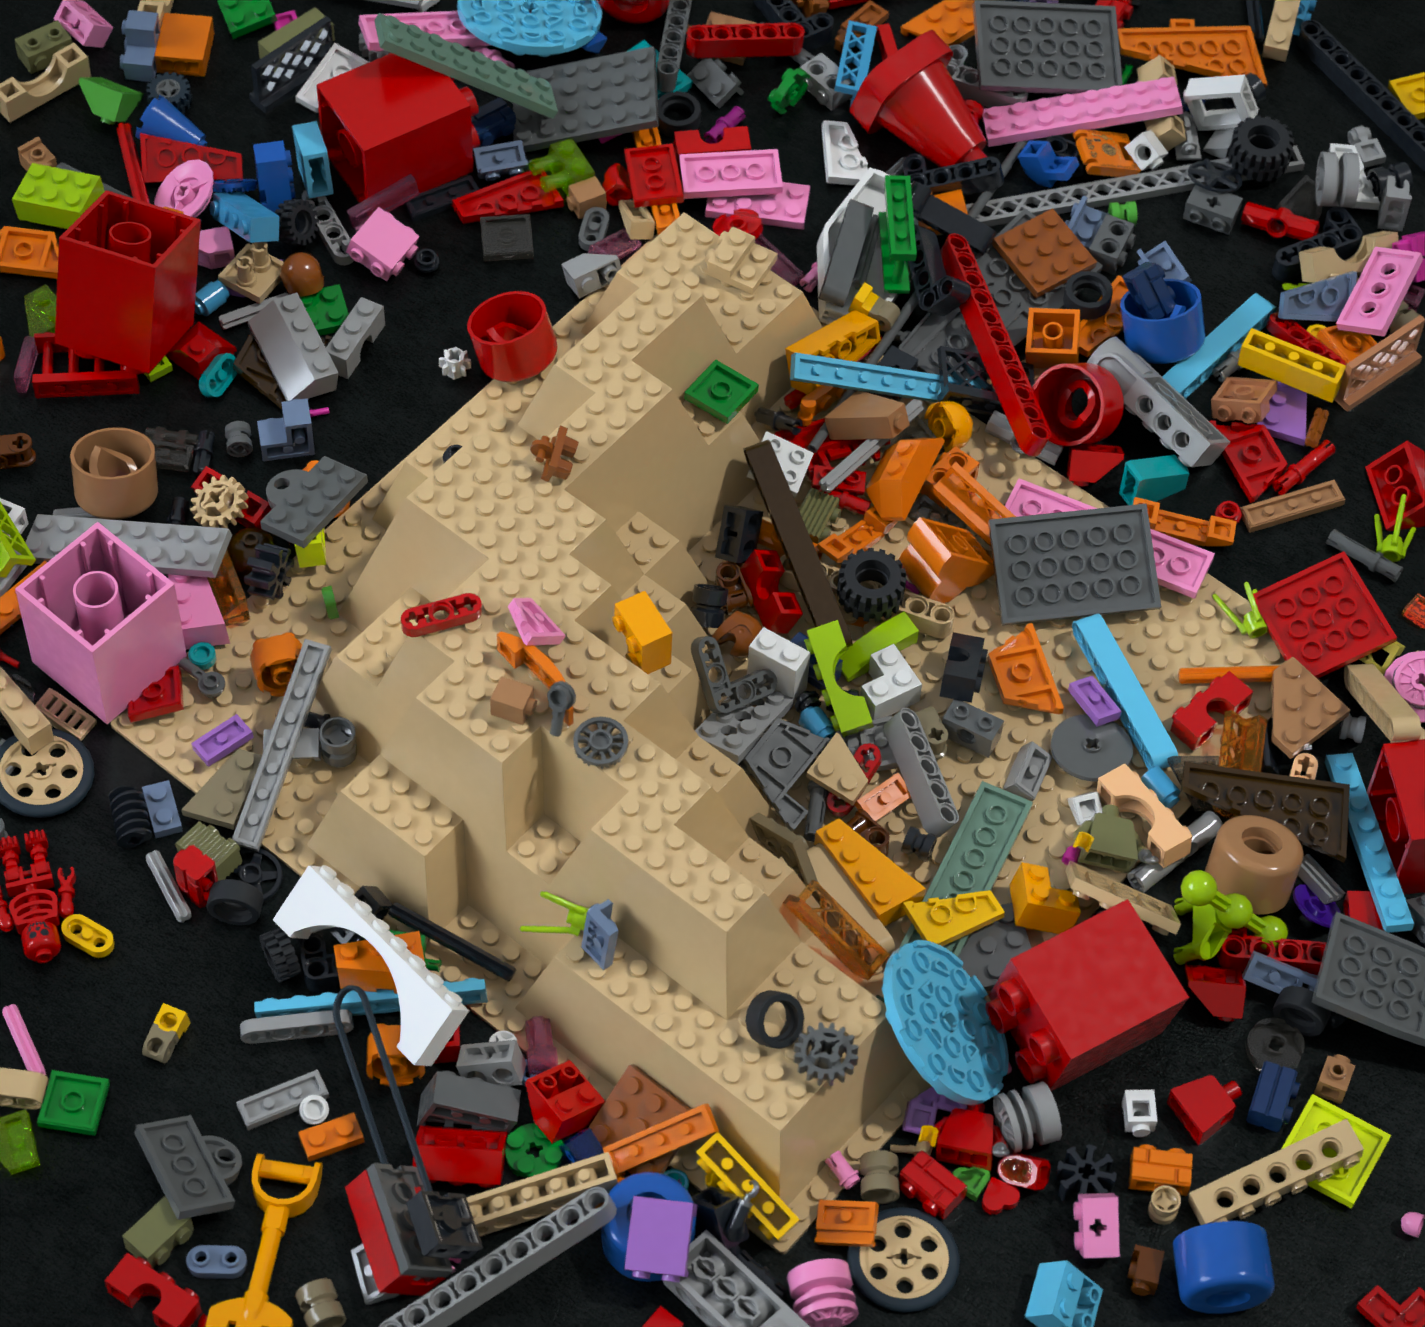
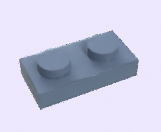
M169 780L142 787L155 838L183 832Z

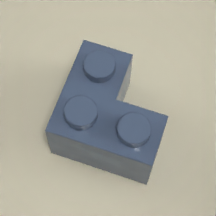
M129 10L127 20L122 22V34L126 35L124 43L125 55L122 54L120 57V69H124L126 80L150 82V79L155 78L157 72L154 55L160 34L159 16L155 12Z
M307 398L281 402L283 418H269L257 421L263 461L315 454Z

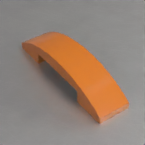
M1134 497L1133 505L1147 504L1150 529L1193 545H1233L1237 521L1212 515L1209 521L1160 510V503Z
M875 506L865 512L864 518L839 536L833 533L818 543L817 548L836 563H842L844 560H847L848 555L851 553L857 555V550L863 549L865 552L868 548L874 546L898 521H883Z
M501 631L497 634V650L514 669L525 663L549 690L558 681L566 682L554 663L535 646H526L521 638ZM573 706L565 710L564 722L568 726L573 724Z

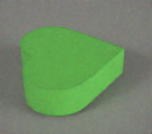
M332 586L323 587L321 591L328 618L330 620L339 618Z
M960 1167L953 1172V1175L968 1186L966 1196L976 1202L988 1185L990 1179L989 1170L977 1167Z

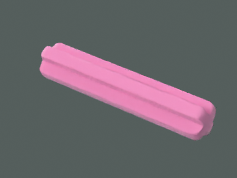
M11 1004L2 1009L3 1016L27 1071L46 1075L44 1066L17 1005Z

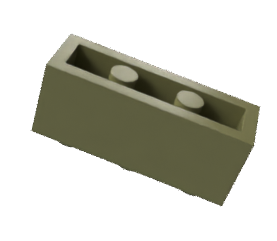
M315 7L258 41L260 59L325 16ZM331 22V26H332V37H333V41H334V40H335V38H334V26H333V23ZM322 30L319 31V33H318V35H317L316 37H319V35L321 34ZM302 42V43L300 44V46L298 47L299 50H300V48L302 47V45H303L304 42ZM315 42L312 43V45L310 46L308 52L311 51V49H312V47L314 46ZM285 54L282 55V57H281V59L279 60V62H281V61L283 60ZM294 54L289 64H292L293 60L296 57V54Z

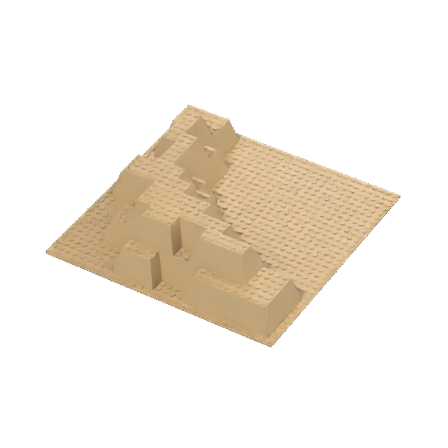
M683 213L659 235L656 234L624 262L610 284L587 295L553 326L558 349L554 360L544 371L534 377L517 382H502L493 379L325 529L326 565L300 568L296 555L293 558L294 567L286 572V576L291 577L292 580L289 586L283 585L284 596L281 599L275 598L270 600L251 595L224 619L230 644L213 646L216 652V662L211 668L203 670L205 673L217 672L224 677L226 685L220 696L208 698L199 691L198 680L180 667L184 710L131 723L127 707L111 721V727L196 794L236 750L208 767L193 750L191 743L237 714L244 721L254 736L253 739L240 746L239 749L263 755L264 729L273 728L284 696H271L270 692L264 690L263 693L258 688L250 663L253 643L258 639H266L290 632L302 643V646L305 639L331 646L332 651L310 712L320 715L327 713L331 718L342 717L352 722L355 727L357 756L350 765L339 768L328 765L322 758V752L321 761H315L313 758L292 759L261 846L300 877L309 865L319 867L325 865L333 869L337 874L336 878L341 883L350 886L354 890V894L362 886H377L392 904L397 902L515 967L516 973L511 981H506L428 938L425 957L427 959L441 960L442 962L440 972H430L441 977L443 981L459 982L467 978L485 979L488 1002L464 1006L497 1032L503 1030L513 1033L520 1050L530 1058L541 1062L544 1069L549 1070L571 1060L606 1101L627 1067L634 1064L691 1109L708 1103L720 1135L800 1219V1222L779 1242L774 1237L770 1241L758 1229L761 1223L754 1215L750 1219L748 1217L746 1219L747 1228L778 1253L785 1254L817 1220L819 1200H835L845 1189L844 1186L840 1187L839 1179L825 1163V1160L827 1158L831 1159L830 1156L840 1150L853 1170L860 1172V1157L867 1152L880 1150L903 1125L907 1102L930 1088L931 1085L920 1075L906 1056L891 1024L886 1019V1005L875 997L880 995L884 998L882 985L885 966L891 954L900 947L912 923L907 914L885 926L894 940L895 950L872 963H868L814 890L810 889L813 893L812 895L802 882L804 880L802 874L797 875L787 865L783 857L778 859L758 841L750 820L755 814L761 813L769 819L772 818L783 827L785 824L754 777L747 775L743 768L711 746L695 732L711 715L712 711L709 709L705 699L701 681L691 654V644L697 637H712L718 628L702 627L690 611L692 606L697 605L692 597L694 585H715L717 566L726 561L715 558L724 505L743 506L764 511L762 519L772 523L755 480L747 477L750 468L743 449L760 443L766 431L772 434L777 432L771 426L756 421L754 413L759 407L775 412L780 410L787 416L797 418L798 412L801 410L800 405L790 409L784 404V397L795 389L791 387L785 348L828 324L819 321V312L810 306L802 291L771 270L753 295L707 275L706 255L711 248L717 249L720 236L686 213ZM872 352L859 362L865 363ZM715 359L759 384L758 392L728 424L684 399V392ZM902 397L899 402L905 403L906 406L913 399ZM840 398L832 403L829 409L822 410L812 418V422L823 419L828 415ZM920 400L924 410L909 423L910 425L891 439L890 444L879 449L881 458L885 450L899 440L926 438L924 427H928V419H924L925 412L931 404L936 402ZM970 414L973 421L972 435L969 442L961 450L980 463L976 481L1004 506L1018 478L1095 508H1108L1107 505L1077 485H1073V482L1037 458L1025 453H1017L1009 443L985 432L987 425ZM561 425L568 428L566 436L579 443L572 459L564 455L560 456V458L573 463L571 473L567 479L552 476L547 482L541 479L546 459L542 463L537 462L536 456L531 453L530 448L532 442L541 439L542 436H548L550 438L549 442H551L552 437L557 436L558 428ZM449 446H463L443 463V454ZM941 451L939 452L932 468L937 464L938 459L942 455ZM825 454L830 466L834 468L846 458L843 457L831 461L829 456ZM871 457L865 462V465L855 470L866 472L865 489L880 462H874ZM806 473L794 498L798 509H800L811 488L812 480L809 479ZM866 491L865 494L863 493V496L858 495L862 499L870 500ZM920 491L905 521H898L880 541L871 547L874 548V551L883 549L887 555L892 553L895 555V561L899 560L903 551L910 544L907 541V534L919 517L969 530L992 557V549L989 544L948 507L944 510L920 493ZM844 509L837 524H831L829 528L831 529L830 535L835 533L839 536L861 521L864 516ZM759 543L757 544V550H772ZM822 554L821 563L841 569L842 563H836L826 554ZM744 563L735 564H737L738 567L741 568ZM995 573L976 586L966 587L957 597L946 603L951 606L955 613L952 632L946 638H936L919 632L917 643L899 651L922 683L920 701L907 708L917 712L933 706L942 722L943 716L954 700L939 697L953 632L985 638L983 649H988L980 692H974L972 703H966L1004 720L1001 738L989 758L948 739L946 742V755L942 759L936 760L957 809L959 821L937 838L936 845L928 862L920 860L915 853L908 855L901 852L903 841L911 826L918 828L921 834H928L923 828L912 798L877 821L879 825L889 832L890 840L887 857L926 888L925 895L981 782L984 781L1003 789L1020 748L1032 741L1052 756L1050 745L1056 727L1070 717L1086 714L1069 693V684L1089 676H1093L1100 684L1072 631V622L1085 617L1034 622V629L1064 707L1063 714L1058 715L1003 704L987 660L988 654L995 648L1004 645L1005 641L1011 636L1016 637L1024 631L1025 626L1029 623L1002 626ZM1208 573L1195 599L1158 585L1161 600L1160 609L1101 615L1177 749L1179 763L1162 770L1180 791L1184 762L1228 767L1257 735L1260 721L1262 719L1269 721L1272 718L1273 686L1272 681L1243 682L1253 691L1249 706L1231 721L1219 712L1208 713L1217 722L1213 736L1193 752L1170 731L1173 722L1172 716L1178 708L1188 706L1191 699L1199 691H1206L1210 683L1181 684L1178 679L1179 669L1194 667L1282 665L1286 662L1268 632L1258 638H1250L1248 633L1241 634L1238 626L1212 598V595L1217 594L1242 623L1244 615L1252 611L1249 601ZM906 576L907 581L910 582L911 584H913V583L909 580V578ZM779 582V592L795 593L803 615L788 634H776L789 641L798 632L803 633L809 638L806 630L815 628L801 592L787 588ZM332 586L339 613V618L331 620L328 618L321 591L323 587ZM642 591H646L672 631L671 664L650 674L645 673L626 659L625 654L628 653L626 637L623 632L616 630L612 621L615 603ZM465 593L476 594L481 599L482 614L474 622L419 637H409L402 632L401 615L407 609ZM513 598H532L566 635L560 644L533 645L554 663L576 694V701L573 705V724L568 726L563 722L560 736H552L550 734L553 709L549 707V689L525 663L514 669L497 650V634L499 632H506L521 638L508 609ZM754 603L753 608L748 609L744 607L737 609L740 612L753 616L763 628ZM465 605L468 611L473 610L470 605ZM839 605L853 643L885 622L882 619L878 622H875L874 619H869V622L863 628L851 625L858 619L852 617V612L847 614L844 611V606ZM454 608V615H458L456 608ZM440 610L433 616L438 620H444L448 618L449 613ZM725 613V619H724V621H725L730 615H726V613ZM426 615L425 618L427 623H429V616ZM415 619L410 620L413 626L418 625V623L415 622ZM727 641L719 645L729 680L732 682L747 675L748 657L738 658L731 656L730 652L735 643ZM707 644L702 648L703 653L708 649ZM710 659V661H706L705 663H712L713 661L712 659ZM712 667L708 675L710 681L714 683L718 675L716 669ZM841 673V677L836 683L843 690H858L860 696L861 686L872 681L873 678L869 673H866L848 682ZM501 676L534 687V699L537 700V706L534 714L527 716L524 725L491 715L490 698ZM807 682L805 691H816L819 694L820 708L831 721L830 716L835 715V713L826 711V703L822 692ZM723 696V697H721V700L718 701L719 705H720L728 696ZM793 706L782 720L800 726L798 721L801 713L797 712ZM608 717L618 721L625 728L628 734V749L621 758V761L617 762L616 765L612 764L609 765V768L604 767V769H601V766H587V764L583 763V760L577 757L573 745L574 734L579 725L590 718ZM1120 719L1114 721L1126 731ZM604 723L602 729L607 730L608 724ZM596 724L588 726L591 732L598 730ZM615 728L610 734L616 736L620 734V731ZM1131 740L1133 754L1128 767L1131 771L1137 772L1141 778L1148 771V768ZM578 743L580 748L588 746L586 743ZM617 749L611 750L616 755L620 752V750ZM606 753L605 757L606 759H609L610 757L608 753ZM596 755L593 759L601 760L602 758ZM1052 758L1036 798L1032 801V809L991 891L1000 905L1012 903L1009 885L1021 862L1048 867L1051 888L1074 892L1070 887L1065 871L1067 865L1062 862V858L1067 848L1074 844L1073 833L1080 825L1076 823L1067 798L1089 792H1097L1098 782L1085 781L1071 776L1061 769L1054 758ZM811 763L787 792L790 797L807 810L810 801V793L807 786L811 780L806 775ZM900 769L876 771L860 798L896 773H899L903 778ZM1181 791L1179 802L1170 808L1177 821L1198 798ZM843 799L840 801L834 800L836 808L840 805H846ZM1100 799L1103 808L1106 804ZM826 800L823 827L838 818L847 823L855 816V812L858 809L854 806L848 815L837 817L830 812ZM1119 812L1120 818L1129 819L1134 823V831L1137 832L1147 848L1148 832L1152 828L1149 822L1138 814ZM807 815L793 831V833L801 835L803 838ZM806 840L808 849L814 846V842ZM1139 859L1130 871H1132L1141 863ZM1077 862V864L1120 883L1127 878L1128 873ZM541 891L549 892L571 903L591 908L595 904H601L608 899L613 903L610 919L614 921L619 930L613 965L603 970L581 947L583 939L582 930L579 936L567 933L520 931L521 926L571 927V924L566 923L569 909L541 897ZM1078 897L1081 914L1074 926L1091 918L1101 907L1097 899L1090 897L1089 900ZM389 914L383 919L389 925V930L408 933L415 932L414 929L395 920ZM1025 928L1031 948L1058 935L1056 933ZM768 990L791 994L798 999L803 1007L805 1019L801 1033L806 1035L807 1027L811 1026L817 1030L819 1022L823 1023L824 1028H829L832 1022L835 1024V1030L837 1031L845 1027V1036L853 1035V1044L858 1045V1063L854 1066L853 1074L848 1075L845 1073V1081L843 1083L837 1078L834 1079L833 1086L829 1085L828 1080H823L821 1086H818L817 1078H813L808 1082L806 1080L807 1072L799 1074V1064L794 1063V1045L798 1043V1039L790 1046L782 1049L763 1046L752 1040L747 1031L745 1021L747 1009L751 1001L759 993ZM988 995L984 997L986 1002L991 1001ZM780 1002L772 1004L765 1014V1031L771 1037L779 1035L786 1021L785 1008ZM811 1045L808 1047L806 1051L807 1056L810 1054V1051L812 1050ZM845 1052L842 1054V1057L840 1058L841 1063H843V1061L846 1058ZM714 1134L681 1147L669 1164L671 1169L683 1171L687 1175L689 1183L699 1191L707 1189L708 1186L705 1182L707 1173L698 1165L697 1161L700 1157L696 1151Z

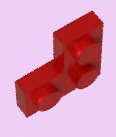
M1377 1285L1356 1306V1309L1375 1327H1425V1291L1421 1287L1399 1305Z

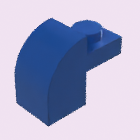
M1029 141L1017 156L1025 173L1033 181L1045 187H1052L1057 180L1068 181L1079 166L1076 157L1056 156L1049 141Z

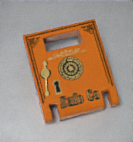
M1078 129L1074 132L1073 137L1084 165H1087L1086 171L1088 174L1123 177L1141 172V169L1124 148L1130 143L1127 134Z

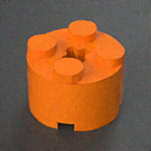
M290 632L266 639H258L252 646L250 663L257 686L263 693L264 690L270 692L271 696L280 697L285 695L302 648V643Z
M377 1024L397 1086L412 1084L413 1078L417 1076L422 1078L425 1073V1066L414 1065L396 1047L400 1042L401 1025L388 1026L386 1024ZM370 1033L367 1039V1074L372 1080L373 1076L380 1079V1084L390 1086L373 1034Z

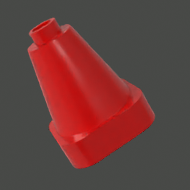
M934 30L923 33L878 64L862 82L850 107L849 112L869 134H873L884 127L940 168L987 157L982 151L987 141L947 70V66L953 56V51Z

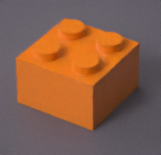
M1029 308L1025 351L1026 363L1033 364V368H1051L1059 364L1078 363L1081 326L1080 310Z

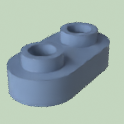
M200 1245L191 1249L186 1258L189 1272L198 1278L233 1279L240 1277L247 1269L246 1254L241 1248L236 1246ZM200 1256L206 1257L204 1262L196 1261ZM229 1257L237 1258L233 1263L226 1261Z

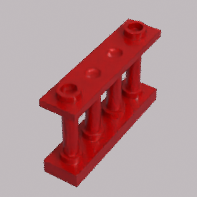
M55 333L34 334L37 353H43L42 374H33L32 383L35 398L140 393L138 374L126 372L121 368V364L120 371H105V359L95 358L94 372H79V356L75 354L74 349L55 344ZM53 352H69L68 373H53Z

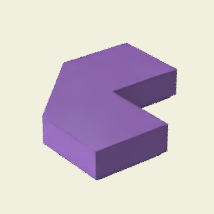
M931 1086L907 1102L902 1131L920 1135L922 1126H934L937 1109L951 1112L954 1108L966 1109L967 1105L938 1094Z

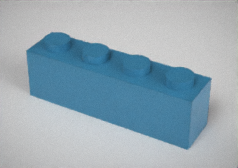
M243 192L213 193L210 212L215 220L250 243L279 241V216Z

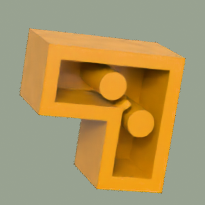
M646 591L615 603L612 621L616 630L623 632L626 637L628 653L625 654L626 659L647 674L670 665L672 631Z
M1021 862L1009 885L1015 926L1056 934L1072 928L1081 914L1078 896L1074 895L1071 891L1051 888L1048 867Z

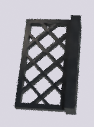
M325 16L251 65L254 91L249 94L250 101L265 114L298 93L333 46L331 19ZM322 30V32H321V34L319 35V37H316V36L318 35L319 31ZM302 42H304L303 45H302V47H301L300 50H299L298 47L300 46V44H301ZM315 42V44H314V46L312 47L311 51L308 52V50H309L310 46L312 45V43ZM285 54L283 60H282L281 62H279V60L281 59L282 55ZM294 54H296V57L293 60L292 64H289ZM266 67L263 74H260V70ZM275 67H278L277 70H276V72L274 73V75H273V77H272V76H271L272 72L274 71Z
M940 345L937 353L941 392L937 396V401H954L964 406L969 412L992 416L996 410L1005 415L993 384H989L981 376L983 372L987 373L980 354ZM946 356L953 357L959 364L953 367L946 360ZM968 361H975L982 369L977 372ZM1021 362L1033 388L1035 383L1033 364ZM963 367L971 377L966 380L957 370ZM952 375L961 385L948 383V376ZM975 380L983 389L974 388L970 382Z

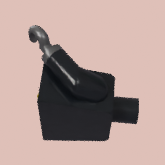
M712 1171L709 1175L706 1174L705 1176L707 1189H703V1191L691 1197L694 1204L697 1205L696 1221L701 1233L706 1230L709 1231L724 1247L737 1257L738 1254H741L739 1243L747 1240L749 1237L746 1219L753 1206L750 1201L759 1192V1183L756 1180L749 1181V1185H754L753 1190L750 1193H746L742 1199L716 1188L719 1187L717 1183L720 1179Z

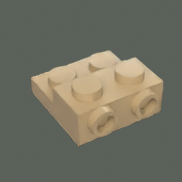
M732 226L729 232L723 231L718 240L719 246L716 250L711 248L705 259L707 275L753 295L777 261L778 253L756 244L755 236Z

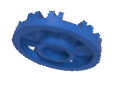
M256 179L213 181V192L217 193L244 192L257 189Z

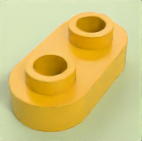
M80 914L70 915L63 921L61 929L63 937L68 943L97 958L105 957L113 951V935L105 927ZM75 930H81L79 934H73ZM98 943H104V944H105V945L102 946V947H96V945H97Z

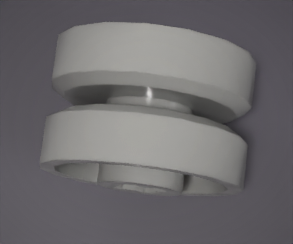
M1335 152L1320 153L1316 172V202L1318 206L1330 207L1337 198L1340 207H1355L1360 179V163L1357 153H1343L1339 161Z

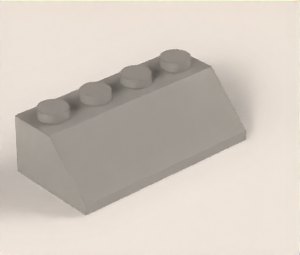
M298 293L272 300L248 321V326L286 401L309 399L336 390L338 371Z

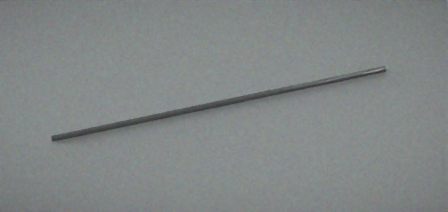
M1050 93L1048 98L1058 97L1061 94ZM1030 140L1017 142L1001 165L1004 178L1018 159L1017 156ZM996 189L982 192L968 215L976 219ZM916 290L900 311V316L893 327L885 333L865 363L876 365L918 305ZM847 389L834 409L857 390ZM826 422L823 423L808 445L809 451L816 453L829 435Z

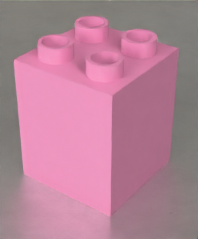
M96 522L15 588L32 662L106 724H109L123 712L131 700L134 702L143 694L142 691L152 682H158L165 676L167 669L178 665L182 658L187 657L175 584L99 522Z

